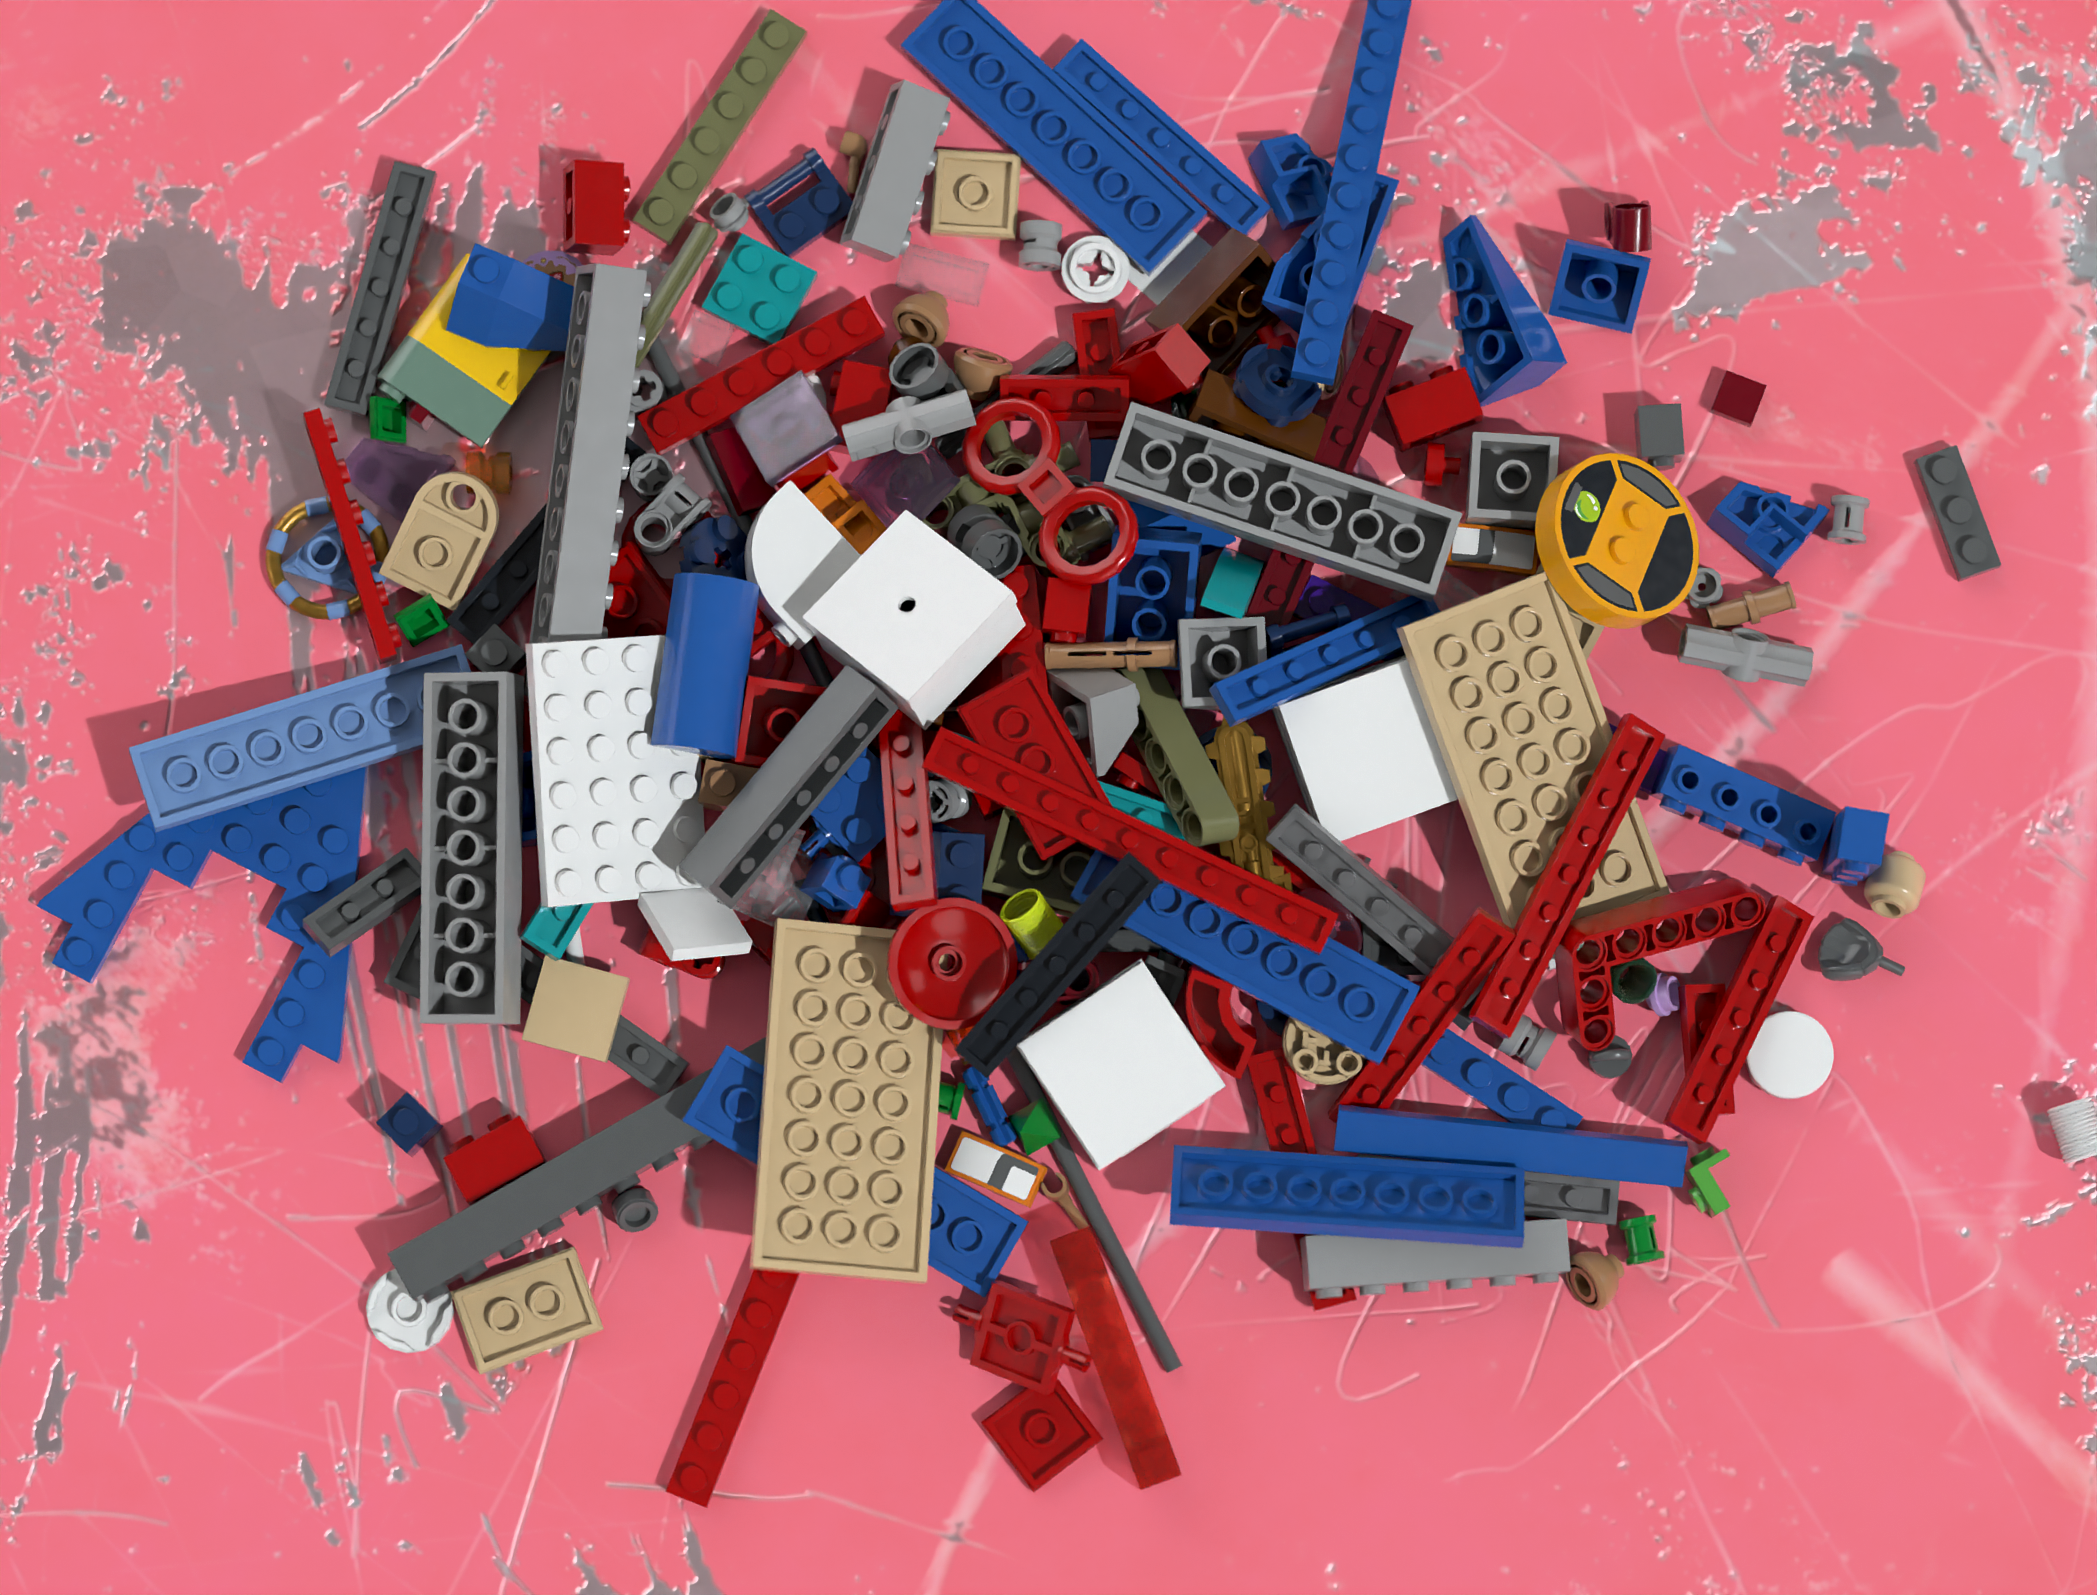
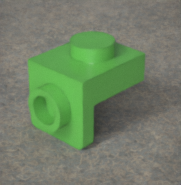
M1712 1146L1689 1159L1694 1167L1685 1172L1693 1187L1688 1190L1692 1202L1700 1213L1707 1210L1711 1218L1731 1207L1709 1171V1168L1728 1158L1730 1154L1726 1148L1716 1153Z

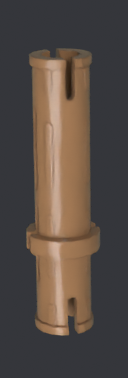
M1128 637L1127 642H1046L1045 666L1047 670L1058 668H1128L1129 672H1138L1139 667L1177 668L1178 665L1177 640L1138 641L1137 637ZM1152 653L1151 655H1118V656H1116L1117 654ZM1081 654H1106L1105 656H1072Z

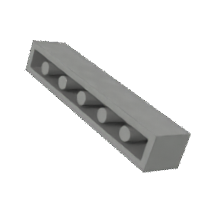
M1566 1218L1524 1221L1523 1248L1331 1235H1311L1300 1239L1304 1292L1316 1291V1299L1342 1297V1289L1359 1288L1360 1296L1386 1294L1385 1286L1396 1285L1403 1286V1293L1429 1291V1283L1446 1282V1290L1473 1288L1472 1280L1489 1279L1490 1287L1516 1285L1515 1277L1532 1276L1533 1284H1547L1559 1282V1274L1571 1271Z

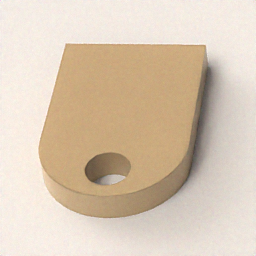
M459 471L442 473L426 482L417 492L381 566L379 574L423 596L431 594L435 602L454 611L463 601L498 527L499 508L491 489L476 476ZM465 484L474 490L476 499L472 507L463 508L455 503L453 491L457 485Z

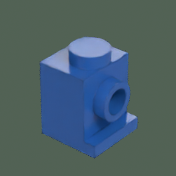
M820 852L809 870L800 891L832 912L856 909L871 878L863 873L860 869L861 866L853 859L844 855L829 857L825 853Z

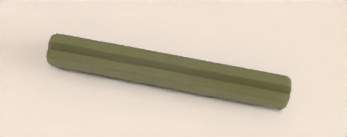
M706 222L696 223L652 295L648 306L644 308L641 324L646 327V336L642 350H637L635 367L639 368L718 238V231Z

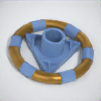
M327 496L305 500L291 508L280 518L274 529H272L266 547L265 564L274 592L288 607L310 618L333 620L351 616L362 609L335 520L332 519L281 564V555L292 528L306 517L332 512ZM359 504L364 524L359 526L371 538L377 563L371 569L374 583L382 581L385 584L387 577L379 574V571L390 550L388 538L382 524L368 509ZM283 571L355 595L349 599L332 603H315L301 597L286 580Z

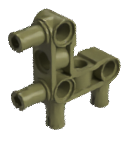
M1000 420L993 424L984 435L985 442L993 458V461L985 465V468L992 474L1007 477L1021 473L1030 468L1038 458L1034 454L1029 455L1016 448L1004 421ZM1070 441L1061 445L1056 465L1063 473L1081 465ZM925 455L911 457L902 464L916 496L913 499V507L917 518L948 541V527L956 513L964 507L974 504L985 505L997 515L1003 513L1004 515L1009 514L1010 517H1014L1020 529L1018 537L1028 557L1035 564L1036 569L1046 578H1059L1041 560L1038 533L1043 516L1023 493L1005 496L988 492L975 483L969 473L939 486ZM936 511H948V516L943 522L939 524L930 523V518ZM1104 515L1071 531H1068L1067 528L1063 529L1061 525L1057 536L1058 548H1060L1062 558L1069 564L1075 565L1081 559V554L1112 541L1113 533Z

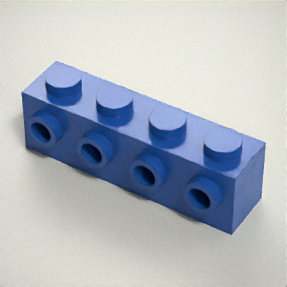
M1680 744L1668 747L1650 792V796L1661 800L1659 806L1662 809L1682 816L1687 811L1700 817L1698 822L1700 825L1721 833L1724 828L1739 834L1737 839L1739 842L1756 849H1762L1763 845L1779 851L1777 854L1778 859L1795 866H1801L1802 862L1818 861L1836 812Z

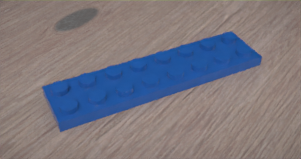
M943 0L901 43V49L1011 151L1020 156L1023 162L1097 230L1126 253L1127 257L1146 275L1150 276L1207 217L1208 212L977 0Z
M1095 850L1070 898L1083 904L1120 861ZM1162 881L1122 926L1190 964L1233 984V987L1376 1065H1379L1421 988L1328 937L1321 954L1317 955Z
M726 1045L682 1119L684 1123L756 1165L758 1161L764 1066ZM934 1167L928 1265L985 1298L992 1283L997 1278L1026 1228L1028 1221Z
M1174 1145L1169 1225L1523 1248L1524 1168Z

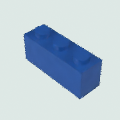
M1845 806L1834 818L1827 835L1821 874L1831 875L1832 883L1845 886H1857L1858 881H1865L1882 863L1889 813Z

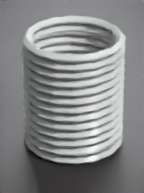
M2092 1097L2069 1102L2047 1111L2050 1118L2049 1121L2052 1122V1129L2055 1130L2056 1142L2059 1143V1150L2062 1151L2063 1163L2065 1164L2097 1155V1112L2095 1111L2096 1108L2093 1107Z

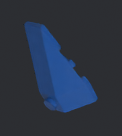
M1376 173L1343 339L1399 185V180ZM1325 210L1312 225H1308L1302 232L1301 238L1289 252H1285L1278 260L1262 299V304L1298 334L1302 324Z
M1470 215L1443 238L1449 287L1456 291L1459 315L1454 316L1456 331H1462L1465 354L1459 355L1461 368H1466L1480 406L1483 407L1540 386L1566 365L1567 361L1551 325L1477 216Z
M475 243L457 286L446 331L487 348L507 347L521 348L529 351L550 350L566 352L574 286L518 260Z

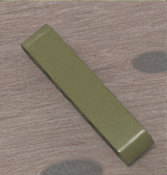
M1139 667L1138 672H1129L1128 668L1113 669L1135 683L1140 696V703L1137 706L1139 723L1131 737L1187 843L1199 847L1234 840L1239 832V818L1236 809L1162 669Z

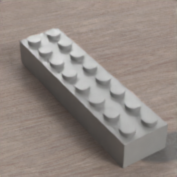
M1133 402L1130 404L1103 483V488L1114 490L1126 500L1429 602L1432 601L1436 594L1462 516L1460 512Z
M510 672L424 673L420 1023L437 1025L520 1024L521 939L519 937L521 935L524 732V676Z

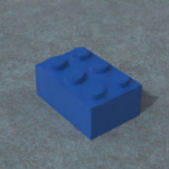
M1116 525L1112 536L1111 552L1115 549L1120 535L1119 525ZM1138 527L1139 539L1133 557L1120 573L1109 579L1104 642H1127L1128 637H1137L1138 641L1177 640V668H1150L1180 670L1177 620L1196 619L1203 533ZM1152 653L1117 654L1116 656H1118V655H1151Z

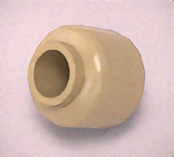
M1894 851L1890 854H1885L1882 857L1881 866L1867 878L1864 896L1877 914L1887 918H1901L1905 914L1912 913L1919 906L1925 885L1926 873L1922 866L1915 861L1914 857L1906 852Z

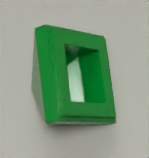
M370 397L368 426L371 439L396 444H407L405 401L397 404L389 398Z
M431 594L426 595L393 615L412 647L450 626Z
M1043 1098L1036 1100L1008 1117L1027 1156L1062 1137Z

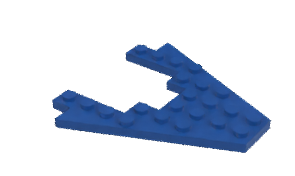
M368 766L159 832H155L150 814L148 813L39 901L37 907L72 925L52 964L93 984L154 870L193 889L212 852H215L286 889L266 928L304 947L242 1063L282 1084L303 1045L339 1064L343 1053L352 943L329 958L303 928V919L358 881Z

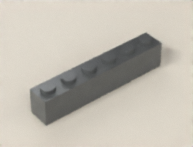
M846 665L679 864V867L705 890L732 909L899 707L878 686Z

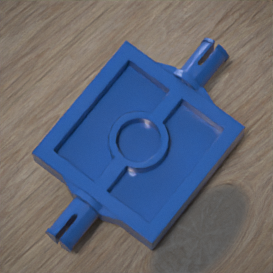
M867 747L810 814L817 830L799 846L804 853L814 842H817L806 854L809 859L812 860L830 842L842 848L858 863L886 836L881 758L875 756Z

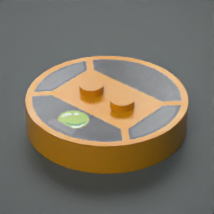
M1599 454L1583 460L1564 471L1545 490L1536 515L1535 533L1537 550L1549 581L1561 598L1577 613L1605 627L1629 629L1645 625L1672 611L1686 598L1694 584L1699 565L1697 530L1690 510L1679 491L1656 468L1638 458L1625 454Z

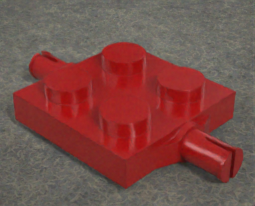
M999 1280L992 1283L987 1303L980 1312L961 1303L954 1310L957 1314H953V1321L975 1328V1347L970 1361L972 1366L1044 1395L1053 1393L1059 1370L1064 1364L1083 1373L1090 1367V1363H1088L1092 1361L1090 1354H1085L1069 1347V1335L1076 1314L1074 1309Z

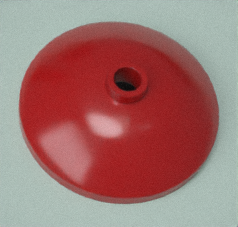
M941 898L938 899V905L913 910L896 929L887 955L888 979L898 1002L915 1019L940 1029L958 1030L972 1027L977 1024L1015 981L1017 974L1015 943L1007 926L989 908L968 899ZM944 954H949L952 958V965L947 970H942L939 966V959Z

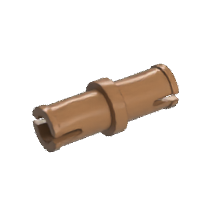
M1787 581L1784 584L1755 593L1747 590L1742 592V597L1713 606H1706V613L1711 628L1722 630L1749 621L1751 625L1760 623V618L1791 608L1795 609L1797 605L1791 585Z

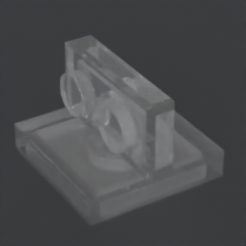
M798 829L732 909L773 927L777 918L804 921L813 899L800 891V888L818 855L817 853L811 860L806 854L813 847L810 846L804 853L799 848L803 844L801 841L805 831Z

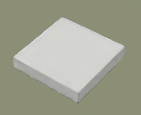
M703 887L640 893L637 905L671 961L748 954L750 952L753 941L734 910L728 908Z

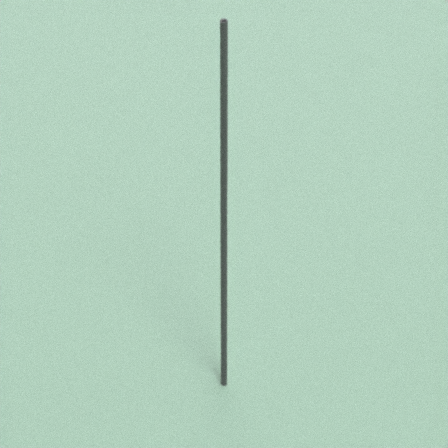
M657 336L648 354L672 398L686 389L659 336ZM706 431L692 440L731 517L736 521L737 526L748 536L753 521L749 514L738 517L705 442L709 435ZM811 638L799 651L816 684L828 687L833 678L813 638ZM1015 1047L1006 1058L1029 1103L1031 1104L1040 1098L1044 1099L1062 1134L1061 1138L1050 1144L1166 1373H1169L1181 1367L1182 1363L1039 1082L1017 1047Z

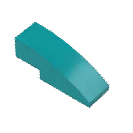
M1224 547L1200 605L1242 619L1247 613L1251 598L1255 593L1265 561Z

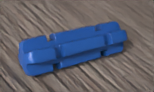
M973 1066L962 1073V1077L968 1090L972 1089L973 1091L972 1098L986 1127L990 1126L992 1130L989 1134L994 1144L1004 1147L1016 1140V1133L1011 1123H1007L1005 1120L1007 1114L993 1085L989 1086L987 1082L990 1080L989 1077L986 1078Z

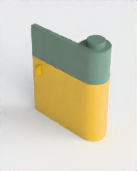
M466 253L376 378L382 383L378 390L387 398L397 404H400L403 399L408 402L414 401L482 449L552 351H529L521 348L507 347L487 348L446 331L457 286L471 255Z

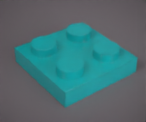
M742 233L705 299L702 311L768 345H772L785 337L817 279L818 273Z

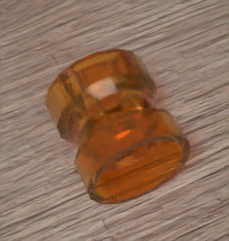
M481 451L467 452L466 473L481 479L498 495H511L513 485V459L511 452L498 451L494 456H489L488 460H486V456ZM466 485L467 494H475L474 490Z

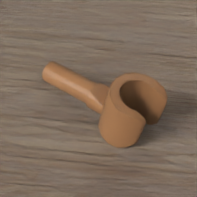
M851 131L845 132L839 152L851 156L847 193L856 194L861 160L867 151V141L862 135Z
M1055 1172L1060 1182L1063 1183L1062 1189L1057 1193H1051L1043 1182L1041 1183V1188L1046 1198L1052 1202H1058L1062 1209L1064 1208L1079 1231L1088 1226V1223L1069 1196V1185L1066 1178L1062 1174Z

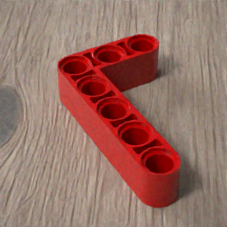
M1726 878L1571 920L1555 950L1563 1029L1587 1050L1600 1051L1606 1048L1612 1042L1616 1030L1610 966L1750 929L1763 919L1766 910L1764 899L1741 880ZM1701 910H1703L1701 915L1698 918H1696L1698 913ZM1663 921L1662 925L1656 929L1658 924ZM1624 931L1623 935L1617 940L1619 934ZM1584 942L1583 946L1577 951L1579 945ZM1588 982L1587 986L1581 990L1583 985ZM1592 1021L1591 1025L1585 1030L1586 1026Z

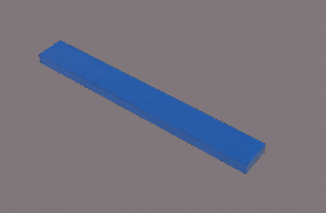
M1339 1105L1334 1151L1455 1164L1524 1168V1171L1682 1188L1688 1143L1687 1141Z

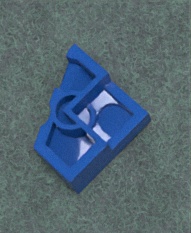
M1296 133L1260 141L1248 157V160L1282 230L1314 222L1325 210L1332 178L1331 173L1334 167L1325 159L1317 157L1312 152L1310 145Z
M1740 481L1717 505L1706 525L1773 578L1811 536L1830 510L1820 504L1815 509L1790 502L1791 496L1779 492L1766 493L1758 486Z

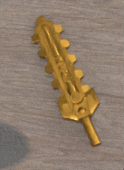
M1223 716L1222 724L1214 735V742L1206 745L1205 748L1208 758L1217 760L1218 777L1238 814L1239 832L1234 840L1219 843L1220 853L1222 856L1231 857L1232 864L1293 892L1290 873L1284 874L1283 866L1274 865L1272 850L1276 848L1266 840V836L1269 833L1267 818L1275 815L1276 812L1274 802L1264 800L1263 786L1271 782L1269 769L1260 768L1258 753L1267 750L1265 737L1255 736L1253 729L1245 722L1229 727Z

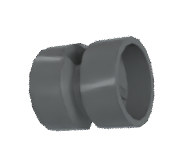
M917 343L903 349L893 359L889 368L891 383L902 397L914 396L921 399V401L965 389L937 349L927 343Z
M978 504L964 507L955 514L949 524L947 531L948 542L996 579L1007 576L1020 562L1023 551L1019 537L989 507Z

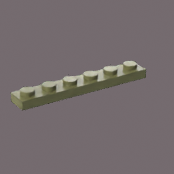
M770 9L632 219L635 225L670 246L807 37L806 30Z

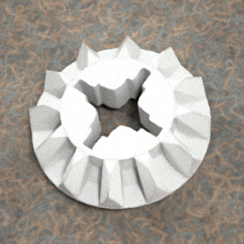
M1103 236L1084 237L1072 244L1065 253L1061 267L1062 279L1072 296H1076L1087 304L1107 303L1110 299L1121 294L1129 280V260L1126 253L1109 238ZM1101 254L1102 269L1110 274L1106 276L1099 275L1094 286H1090L1089 273L1079 267L1092 266L1094 260H1097V255Z

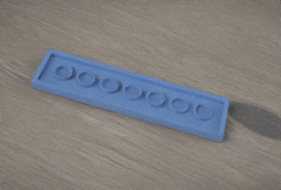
M462 644L129 747V753L155 832L423 749L424 673L471 672Z

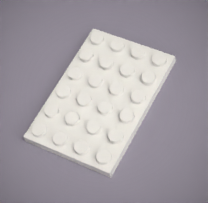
M666 634L525 644L542 907L640 899V893L702 888L679 867V864L705 834L703 804L698 803L702 782L700 757L694 753L651 745Z

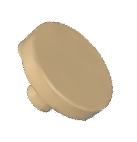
M1289 1017L1285 1023L1282 1033L1284 1057L1291 1069L1302 1079L1319 1085L1337 1084L1357 1074L1364 1065L1365 1058Z

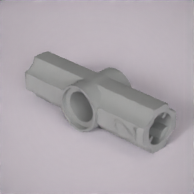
M965 388L925 401H921V399L914 396L900 397L893 400L887 406L885 413L842 425V431L851 460L854 462L894 449L903 454L918 453L930 446L934 437L977 424Z
M1686 623L1679 639L1677 658L1681 663L1721 670L1724 675L1742 682H1757L1759 678L1805 687L1811 675L1814 652L1810 647L1770 640L1767 635L1748 628H1734L1732 632Z

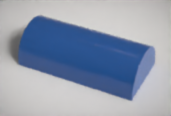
M703 573L674 574L651 737L652 746L726 760L736 758L760 591L759 585L720 575Z

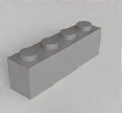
M906 80L891 85L839 245L883 262L894 260L899 255L905 253L911 240V231L907 230L911 217L919 212L924 200V191H921L924 177L932 172L937 160V152L934 151L938 135H943L950 120V112L946 111L950 101L949 97Z

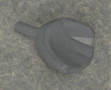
M1845 918L1840 923L1834 924L1820 941L1818 961L1822 975L1826 979L1832 981L1856 980L1875 971L1878 966L1899 976H1902L1905 971V966L1882 956L1883 947L1867 929L1850 918Z

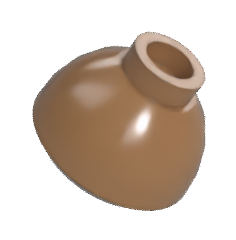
M927 291L925 294H915L903 299L892 311V320L897 331L903 338L918 337L935 348L941 346L948 335L950 325L949 315L946 310L947 300L936 291Z
M961 348L954 355V370L959 381L966 388L969 398L978 401H985L989 393L999 389L1001 375H1010L1013 369L1012 364L1005 357L981 349Z
M1587 1251L1570 1256L1571 1271L1565 1273L1567 1283L1577 1300L1584 1306L1599 1311L1606 1307L1615 1297L1619 1287V1279L1624 1276V1268L1621 1261L1613 1254L1604 1256L1597 1252Z

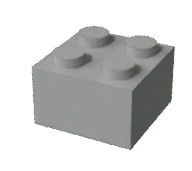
M1473 431L1469 446L1465 524L1535 530L1536 515L1541 498L1550 483L1557 477L1559 437Z

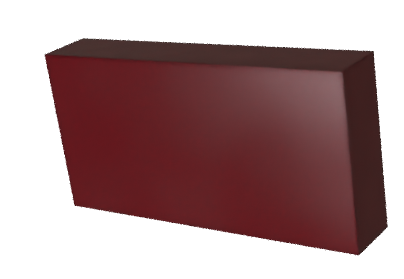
M747 423L708 435L705 442L738 517L761 510L777 491L766 470L764 461Z

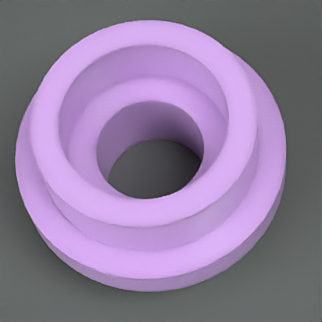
M1655 973L1651 977L1650 983L1646 985V1002L1658 1016H1668L1672 1011L1680 1008L1678 994L1680 983L1678 979L1665 973Z

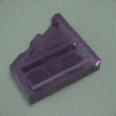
M363 438L345 459L351 484L401 524L420 488L435 476L450 472L457 463L450 455L431 454L418 451L416 448L388 445L382 441Z

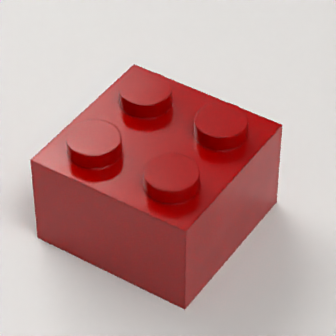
M747 675L736 758L732 761L762 766L827 687Z

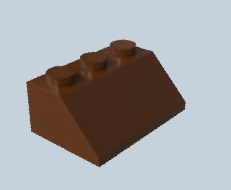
M1232 227L1145 318V321L1154 332L1179 323L1211 360L1200 373L1203 379L1208 369L1228 376L1240 364L1246 352L1260 343L1256 332L1267 325H1271L1274 328L1281 321L1279 317L1262 304L1263 296L1276 263L1260 243Z
M1208 369L1184 420L1309 462L1314 460L1327 419L1310 413L1302 420L1289 422L1285 427L1273 426L1265 417L1254 412L1242 399L1234 394V379Z

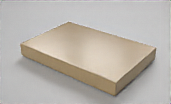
M575 1247L451 1291L480 1375L604 1330Z

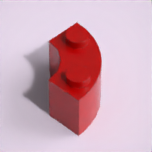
M1189 963L1185 979V998L1188 1021L1192 1032L1199 1043V1047L1217 1067L1241 1080L1257 1042L1256 1028L1242 1020L1231 1004L1233 984Z

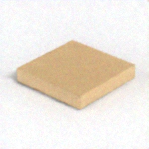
M936 149L937 160L934 172L931 236L1016 241L1021 157L1017 154Z
M545 955L522 1040L607 1063L630 978L561 959L554 961Z

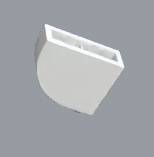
M791 480L757 514L747 536L744 563L747 581L760 586L758 605L763 614L774 625L771 628L772 632L785 646L790 647L793 645L798 651L815 636L813 631L806 626L802 617L861 555Z

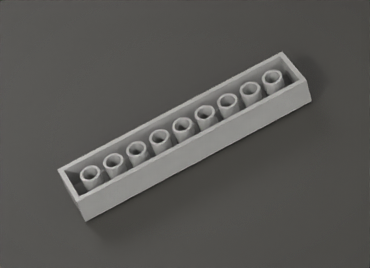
M599 263L576 267L529 644L608 638V629L603 626L604 611L605 609H610L613 599V585L608 583L610 566H615L619 551L618 541L614 540L615 524L621 522L624 512V499L619 497L621 480L627 478L629 471V455L624 454L626 436L630 437L632 435L635 424V413L630 411L632 393H637L640 383V369L635 367L637 350H642L646 336V327L641 324L642 308L648 306L651 296V283L646 281V270ZM526 665L524 695L529 696Z

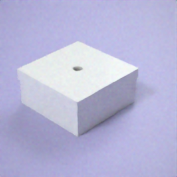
M905 510L802 617L806 626L815 634L824 651L843 666H850L878 686L899 707L901 712L924 730L934 722L1026 625L1016 606L1018 601L1012 590L908 510Z
M1405 654L1345 675L1272 708L1308 814L1339 841L1458 800Z
M1142 959L1137 960L1098 986L1088 997L1080 998L1026 1034L1016 1045L1098 1170L1103 1169L1119 1157L1122 1158L1203 1104L1204 1100L1226 1086Z

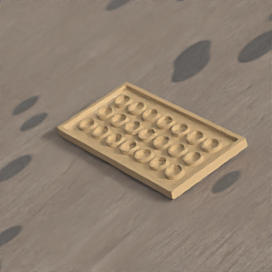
M1545 571L1396 629L1502 921L1512 929L1613 736L1565 602L1549 581ZM1634 797L1571 920L1671 894L1636 797Z
M783 918L775 920L750 1269L917 1284L927 1282L943 1029L924 1024L911 1016L898 1002L891 989L887 973V955L890 942L896 930ZM944 954L939 959V966L942 970H947L948 954Z

